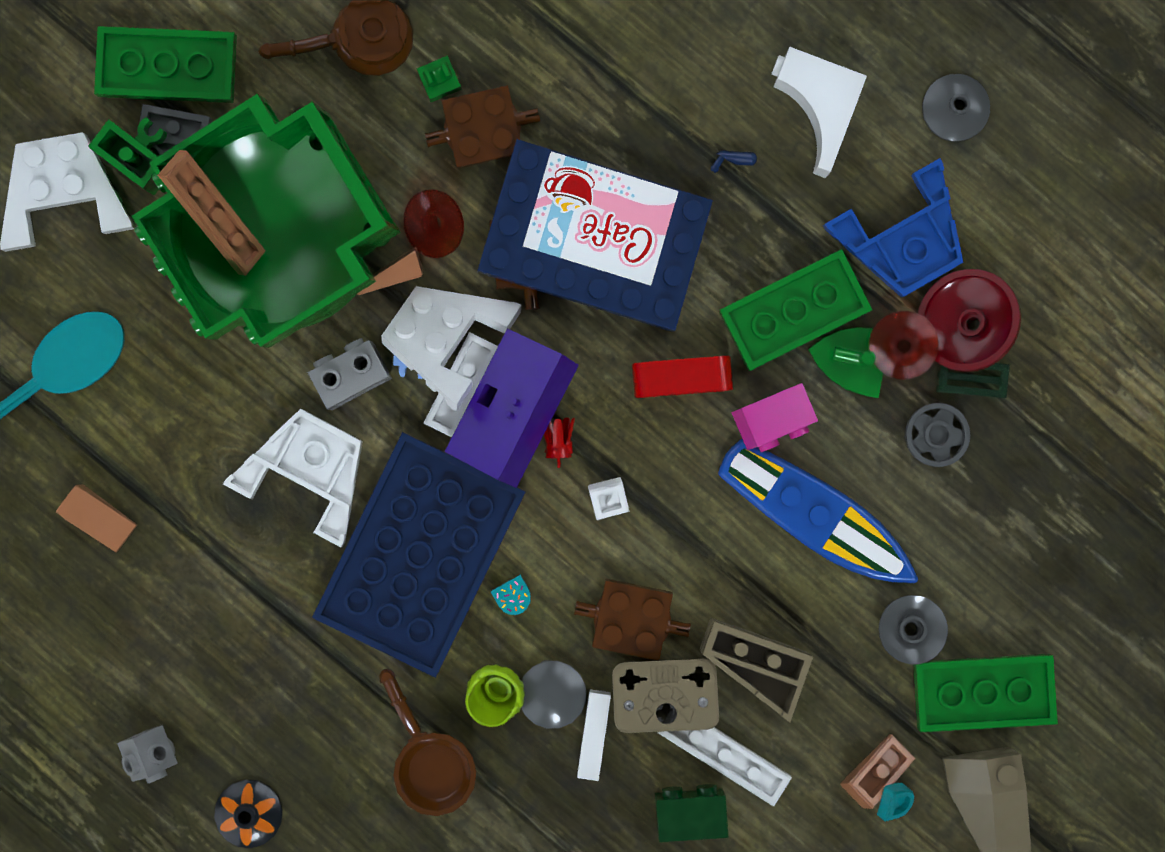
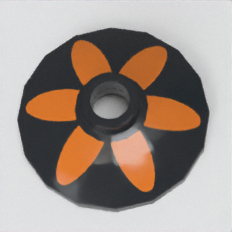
M245 779L231 784L221 793L215 804L214 819L218 831L226 841L237 847L254 848L264 845L275 836L282 823L283 808L279 796L270 786L259 780ZM242 811H247L251 814L250 822H244L241 819L240 813Z

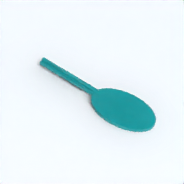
M86 312L68 318L53 328L43 338L35 351L32 360L33 378L0 402V419L40 389L58 394L72 393L89 387L100 380L115 365L123 350L125 334L121 323L107 313Z

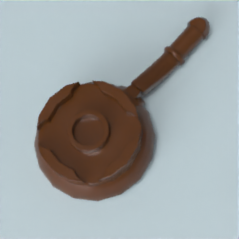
M352 0L339 12L329 35L323 34L297 41L291 39L288 42L264 43L259 48V54L265 59L289 55L295 57L296 54L312 52L332 46L339 58L350 69L363 75L380 76L395 71L407 60L413 47V28L407 14L394 2L389 0Z
M383 669L379 676L380 683H383L391 700V706L395 707L410 736L412 735V738L408 740L409 743L404 746L395 762L393 777L397 793L407 806L420 814L440 816L454 812L466 803L474 789L476 768L473 756L462 742L450 735L422 733L417 720L406 702L407 697L403 695L395 673L390 669Z

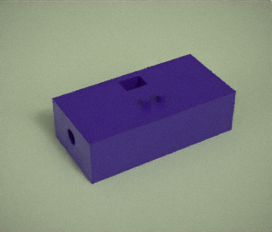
M507 328L445 452L485 474L517 488L579 365L563 354Z

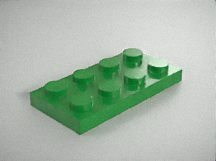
M98 26L94 94L98 97L234 103L237 35L234 32Z
M841 249L720 309L719 313L748 371H751L872 311V308Z
M1051 654L931 660L922 664H913L917 730L919 732L1058 724L1054 657Z

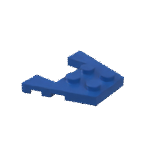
M941 158L911 175L928 206L871 239L868 238L852 209L823 225L824 229L901 298L963 263L955 220L952 219L949 204L950 195L948 187L945 185L944 166Z

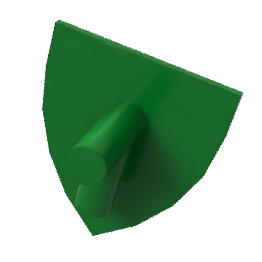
M861 327L840 330L822 338L810 347L808 351L820 370L837 385L860 395L879 398L892 332Z

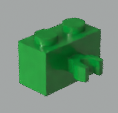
M146 117L140 121L137 129L138 135L134 138L108 119L88 147L141 188L155 195L159 188L152 179V174L155 172L149 162L158 156L150 149L153 145L163 143L167 133L160 128L154 136H149L148 129L152 126L153 122Z

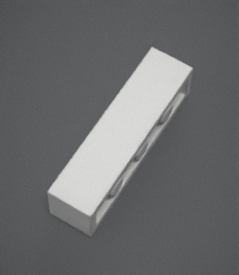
M589 690L577 778L599 781L611 692Z

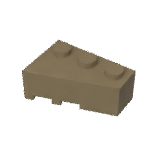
M711 617L699 649L701 653L790 723L813 656L807 651Z

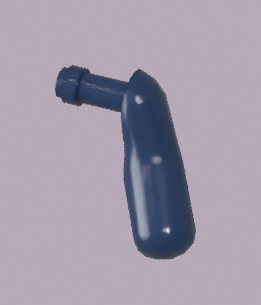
M721 150L716 153L719 156L710 167V170L714 173L718 172L724 159L735 165L752 166L757 162V156L754 152Z

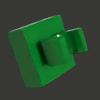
M448 55L416 68L430 102L462 90Z

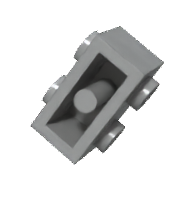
M362 338L346 345L344 347L345 353L333 358L331 354L313 363L315 369L307 373L326 409L334 410L392 379L372 341L364 342ZM367 359V367L362 370L361 363ZM336 375L337 381L332 386L331 379Z

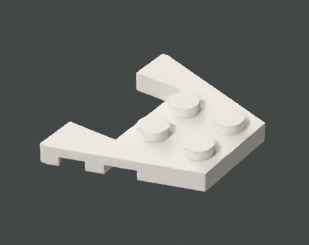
M85 133L70 134L15 145L0 241L1 250L7 252L36 246L30 216L31 211L96 200L102 233L109 234L135 228V223L128 215L122 204L121 197L106 174L107 171L99 156L88 147L91 142Z
M416 286L381 335L382 344L411 371L414 369L426 380V385L432 391L439 392L447 400V405L457 411L472 389V380L445 368V364L475 320L505 334L507 328L510 329L520 315L521 304Z
M300 409L255 454H252L236 472L231 474L224 481L223 485L249 499H253L269 468L330 500L314 533L339 547H343L346 541L363 441Z

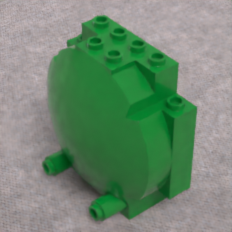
M259 94L252 96L150 161L149 164L155 172L152 174L154 183L161 192H167V194L132 215L133 220L137 224V227L134 228L136 235L144 245H149L155 254L153 262L163 276L167 275L174 286L171 288L174 298L181 306H186L192 316L189 319L190 324L200 337L204 336L205 339L217 340L237 326H244V332L254 345L258 344L260 347L266 348L272 347L301 328L309 327L331 317L352 300L357 293L375 283L376 280L364 262L363 257L375 248L385 246L392 237L400 233L399 228L329 113L312 101L287 118L279 121L269 102ZM179 150L188 151L266 250L246 276L237 274L157 176Z

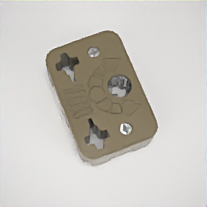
M710 660L623 662L615 666L612 674L614 722L617 729L621 732L708 730L714 728L719 722L717 670L714 663ZM701 666L702 672L709 675L708 679L703 680L702 686H696L694 680L682 678V676L695 673V667ZM631 669L635 676H640V678L646 677L647 680L635 683L634 689H627V684L621 683L620 677L625 676L627 670ZM664 703H669L670 709H676V715L671 716L668 723L663 722V718L656 715V710H661Z

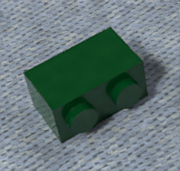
M703 784L696 786V790L683 791L682 787L672 786L662 788V793H655L659 842L729 838L726 795L723 788L717 789V785Z

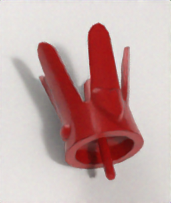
M568 417L564 418L563 422L560 419H555L553 426L550 421L544 433L546 442L545 458H557L558 468L561 467L560 458L572 457L571 437L575 418H572L571 422Z

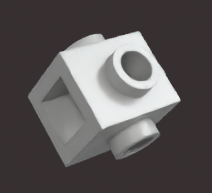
M163 725L145 730L117 743L123 757V769L131 777L132 782L145 778L147 783L154 782L167 776L165 769L178 764L175 758V747L172 741L167 738Z

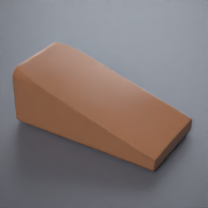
M417 248L410 249L373 273L372 275L376 282L357 294H365L422 277L423 268Z
M84 484L75 485L56 510V513L114 552L119 551L137 527L135 522Z
M889 734L840 785L861 807L873 809L882 798L885 786L894 784L916 758L892 734Z

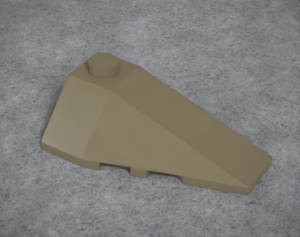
M1003 747L942 757L948 792L963 817L967 829L974 838L979 852H1031L1027 788L1021 754L1011 747Z

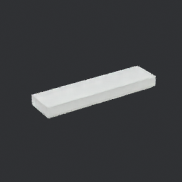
M674 706L663 721L664 724L672 723L675 720L677 712ZM715 727L708 730L658 732L666 739L772 806H775L792 778L785 771Z

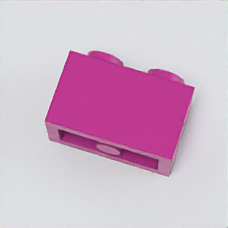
M802 383L731 412L746 449L750 450L759 447L760 452L780 445L778 438L789 434L790 439H794L810 432L808 425L818 421Z

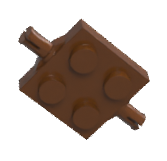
M508 85L441 100L445 114V129L425 133L428 147L448 142L453 150L456 166L459 169L511 157L516 140H520L521 126L540 122V117L538 115V108L517 112L511 101Z
M605 579L603 594L597 605L577 601L574 615L594 618L595 633L592 647L658 661L660 660L663 642L667 638L668 633L688 638L691 623L671 620L670 606L673 592L611 579Z

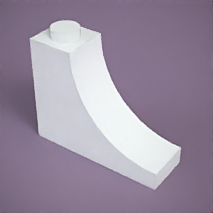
M789 47L785 57L779 55L771 74L777 76L774 88L792 97L803 108L810 119L817 143V157L813 174L826 178L832 170L867 76Z

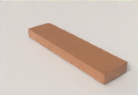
M179 150L157 176L237 274L246 276L266 250L188 151Z

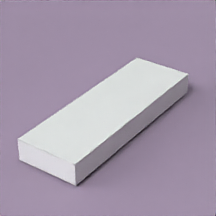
M470 332L468 333L450 370L471 379L472 389L457 411L448 406L447 400L438 393L424 424L450 437L453 436L498 347L497 345Z

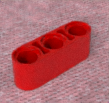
M731 356L649 361L632 364L635 398L733 390Z

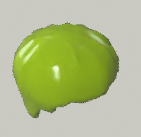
M495 664L480 668L471 676L467 683L465 704L468 713L477 723L487 727H497L505 724L515 714L520 712L521 707L524 705V684L519 679L518 674L508 667H501Z

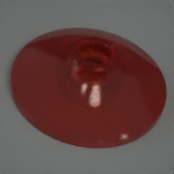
M435 189L421 191L410 199L405 208L403 222L406 236L411 245L416 247L419 253L430 258H441L453 253L460 245L464 233L463 216L454 199L448 194ZM438 217L441 221V227L438 225L437 222Z
M898 311L882 318L872 330L869 339V351H872L876 356L875 366L885 375L901 380L912 379L925 373L935 362L939 350L938 336L933 325L922 315L910 311ZM906 340L910 342L911 348L908 352L902 353L898 350L897 347L900 341Z

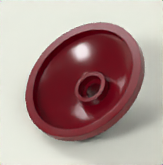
M979 269L959 270L938 280L925 294L917 314V333L926 353L940 365L961 372L978 371L997 363L1013 347L1021 327V309L1014 291L997 275ZM979 320V327L976 330H970L971 322Z

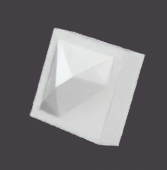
M621 477L588 485L596 520L630 512Z

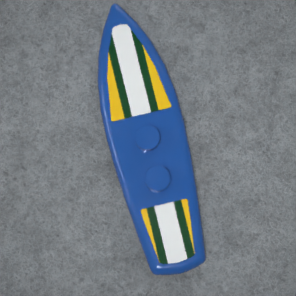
M743 439L735 443L726 453L718 471L719 476L757 509L805 546L851 572L872 579L897 583H916L918 581L909 558L892 534L864 507L844 493L767 450L760 452L759 447L747 450Z

